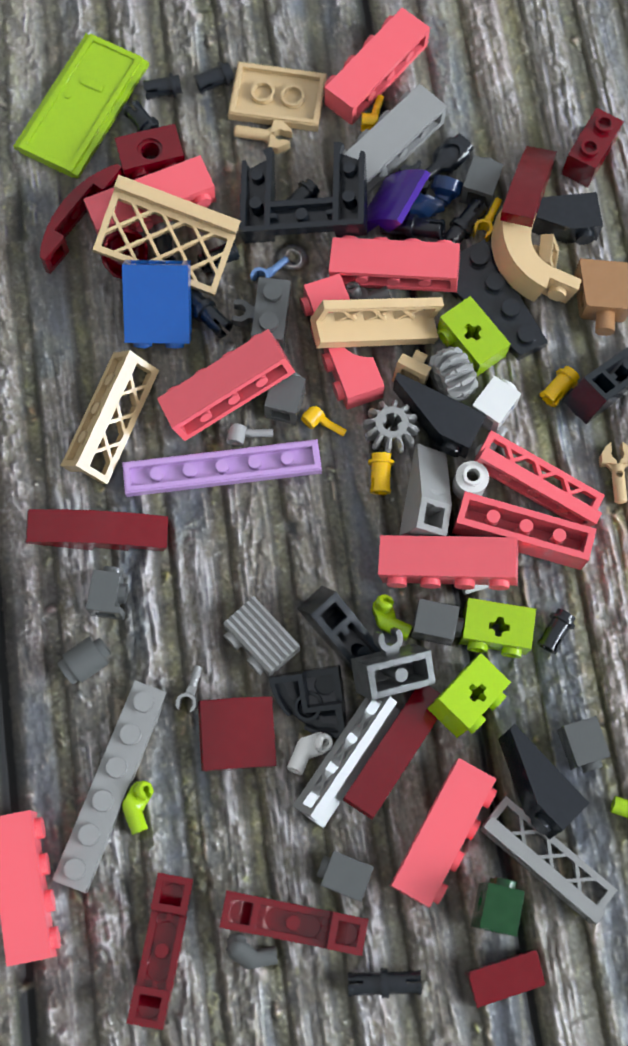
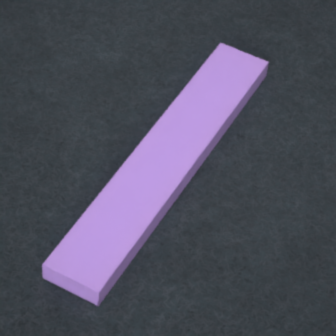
M318 439L122 462L126 497L322 474Z

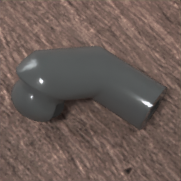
M354 281L349 282L345 286L350 299H391L387 286L372 292Z

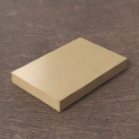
M238 61L228 110V120L271 126L273 125V120L285 122L292 129L318 132L327 74Z

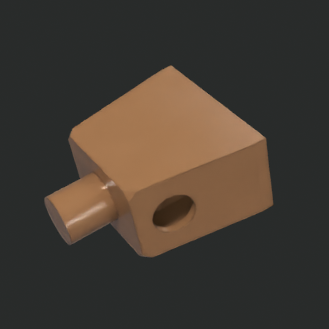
M580 258L574 272L575 277L582 279L579 290L576 292L579 316L582 319L595 320L596 334L601 336L612 335L615 332V322H625L628 317V262Z

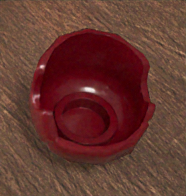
M122 228L129 243L143 238L134 229ZM117 230L104 238L102 246L116 250L125 246ZM147 243L132 248L138 260H148ZM128 251L122 253L127 256H130ZM100 255L104 267L113 277L122 279L123 263Z

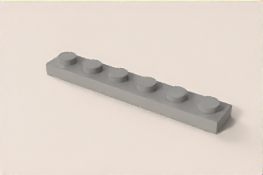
M136 680L134 681L53 876V881L83 893L88 892L122 809V802L131 787L167 698V692Z

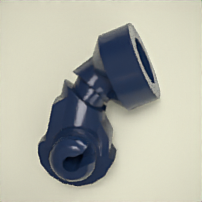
M434 175L431 190L435 196L419 193L407 216L409 214H417L419 218H430L444 212V208L448 207L452 200L461 196L464 183L452 177Z

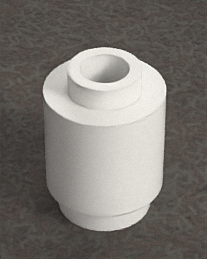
M467 461L461 464L456 471L452 483L454 494L460 500H462L465 491L482 496L489 482L488 470L477 461Z

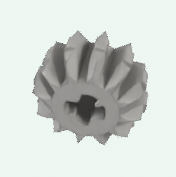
M459 347L444 348L430 357V362L428 363V366L432 367L430 377L438 392L460 402L476 393V388L478 387L477 373L473 369V363H470L468 355L463 353L462 349Z
M396 399L392 400L390 407L381 400L378 410L374 408L369 409V419L364 420L363 428L368 430L365 433V440L374 441L372 446L374 451L379 450L383 446L385 447L384 452L391 453V449L395 448L398 454H402L404 452V445L408 447L414 445L415 440L413 436L418 435L419 427L414 425L418 417L416 414H408L410 409L408 404L400 409L397 407L398 402ZM386 424H392V428L397 426L396 431H390V427L385 429Z

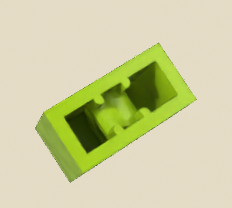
M471 296L440 316L437 327L439 339L447 347H459L462 349L463 353L468 355L470 363H473V369L477 376L506 357L510 342Z
M468 598L464 605V623L459 644L467 645V650L472 652L487 653L488 649L501 651V655L504 657L521 658L522 654L527 655L532 649L536 609ZM494 623L499 624V630L503 631L499 637L495 636V630L491 629Z
M480 653L456 676L427 709L456 738L467 730L473 734L486 721L482 714L488 708L492 711L495 710L507 697L503 691L511 682Z

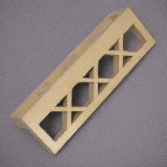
M442 297L322 300L310 318L316 349L434 344L439 339L434 317L444 307Z
M130 350L114 352L60 466L70 472H83L101 484H108L159 370ZM135 366L147 373L142 385L135 387L132 378ZM129 394L132 407L129 413L122 415L119 401L123 395ZM116 422L119 435L115 442L108 444L105 431L109 424ZM103 451L106 464L100 473L90 467L94 455Z

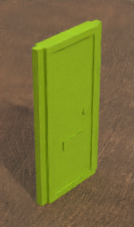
M85 33L13 145L14 149L63 174L79 179L149 67V61L100 37Z

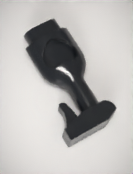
M457 134L454 138L449 137L434 151L432 164L425 169L431 174L420 193L427 194L429 182L433 180L434 175L442 172H452L471 157L470 152L473 151L474 147L463 135ZM418 160L412 166L404 164L399 168V171L420 169L421 161Z

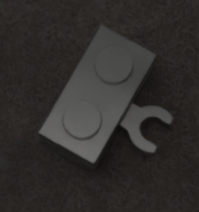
M259 277L255 306L250 305L243 299L234 300V309L243 310L245 314L242 316L232 315L233 325L243 327L253 323L251 337L269 329L284 351L291 300V280Z
M395 627L391 628L392 638L388 643H385L383 633L374 632V644L381 652L351 659L356 692L370 700H375L436 684L431 650L416 644L401 646L403 634L400 629Z

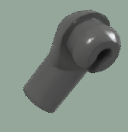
M233 933L228 937L227 954L245 969H256L278 964L275 946L254 949L246 943L245 935L242 933Z

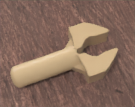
M273 120V125L267 129L236 125L233 132L234 136L238 138L264 141L268 147H273L274 154H280L290 148V140L276 139L277 136L292 138L291 128L285 122Z
M610 442L599 456V466L607 467L611 471L614 502L616 504H624L627 502L624 470L628 466V445L622 442L619 446L621 459L617 463V460L612 457Z

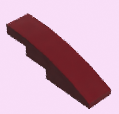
M532 146L526 147L507 193L500 221L532 227L541 199L545 194L556 158V151Z
M28 509L25 543L91 551L94 548L128 551L130 548L164 551L167 549L168 516L99 510Z
M430 686L415 689L344 796L343 801L372 820L436 723L437 718L427 708L441 693Z

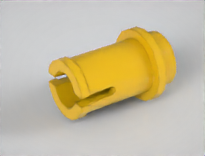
M569 366L559 368L556 371L557 376L541 391L540 397H542V400L547 405L555 408L567 392L578 385L580 376Z
M374 452L371 454V459L368 460V464L371 466L370 493L374 495L391 494L390 477L391 466L394 465V460L391 459L390 453Z

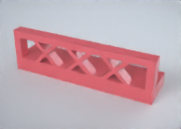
M491 430L488 433L474 461L483 464L488 470L490 477L565 520L593 527L598 523L602 514L598 509L605 496L604 494ZM492 442L504 449L506 457L490 449ZM526 461L532 464L535 474L516 463ZM554 477L560 480L563 490L544 479ZM582 493L593 499L589 506L572 495Z

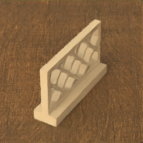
M118 175L111 200L93 247V252L124 263L125 260H138L132 248L149 242L156 256L150 260H163L177 253L180 254L182 260H187L184 250L199 244L206 260L191 266V288L215 296L241 221ZM120 201L131 205L136 216L119 223L114 213L117 202ZM138 208H139V209H142V210H144V211H146V212H143V213L140 214ZM153 214L162 217L166 228L150 234L143 219ZM111 219H113L115 225L109 227ZM168 220L174 221V222H176V223L173 224V225H170V223H169ZM139 221L146 237L129 243L122 228ZM182 226L190 227L197 239L180 245L173 230ZM118 230L125 246L116 250L103 247L102 244L105 236ZM199 231L206 233V235L201 237ZM169 232L176 248L160 255L153 239ZM213 237L227 241L224 251L213 257L210 256L204 244V241ZM128 251L130 256H127L122 253ZM221 259L218 268H216L214 261ZM209 264L215 275L212 285L208 286L198 282L193 271Z

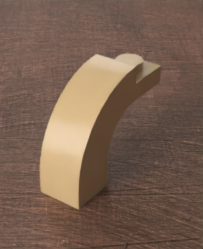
M500 211L493 225L491 248L495 263L504 279L519 294L533 302L541 294H544L553 301L566 304L579 290L582 279L544 262L533 247L531 240L532 227L500 221Z

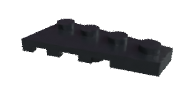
M485 239L461 250L457 293H450L455 298L459 297L462 301L471 296L510 342L508 351L518 361L545 348L548 343L547 339L518 292L507 283L498 270L492 250Z

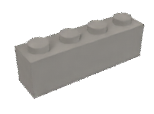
M421 84L412 91H406L391 111L386 110L383 112L374 127L370 130H364L357 138L356 143L349 150L344 149L343 154L355 159L359 158L361 150L365 152L367 195L444 124L447 106Z

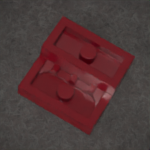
M272 696L225 698L198 702L202 772L272 768L277 766Z

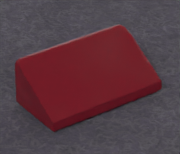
M530 949L465 971L477 1008L545 985L536 949Z

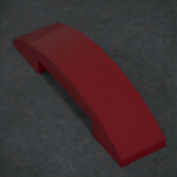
M120 165L109 166L88 177L72 190L56 209L45 230L40 249V259L47 273L51 274L69 252L65 238L87 212L83 199L113 188L118 175L124 176Z
M164 873L157 874L150 908V920L126 1024L164 1030L193 887V879Z
M226 890L219 928L362 956L368 919Z

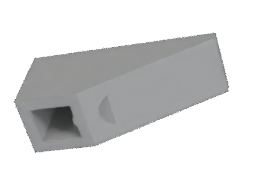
M416 444L399 536H447L452 501L446 453Z

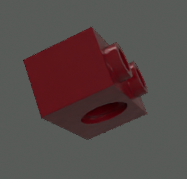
M596 107L570 150L561 174L588 188L616 142L624 121Z
M175 123L115 137L124 177L135 180L185 161ZM149 156H157L153 159H146Z

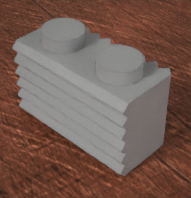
M254 596L223 623L227 631L223 635L235 650H238L240 647L244 649L250 656L246 660L247 663L259 676L263 672L268 677L273 676L300 651V645Z

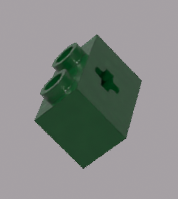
M499 877L490 878L487 883H479L471 927L517 937L525 891L515 889V881Z

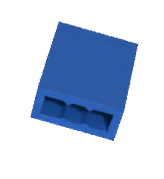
M125 260L122 264L124 343H133L135 348H150L152 343H165L166 348L173 349L183 348L184 344H189L192 338L191 261Z

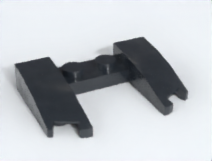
M334 142L333 197L275 201V159L273 147L264 149L263 152L266 160L252 168L248 166L246 160H243L241 165L239 214L241 222L239 234L244 243L275 242V236L321 232H335L336 237L368 235L365 152L361 150L359 158L355 159L343 154L345 148L343 143Z

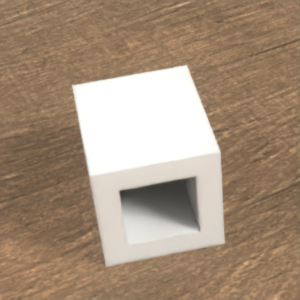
M494 375L471 408L485 414L486 418L482 426L496 433L516 407L521 393L517 391L513 383L505 379L500 380Z

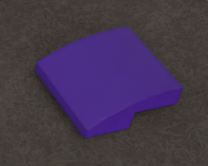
M409 169L387 176L368 206V232L379 225L389 233L401 225L431 173L423 169Z

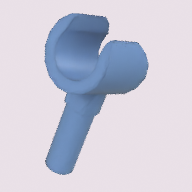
M284 256L267 269L262 267L253 269L250 273L251 281H255L260 276L271 278L289 263V259Z

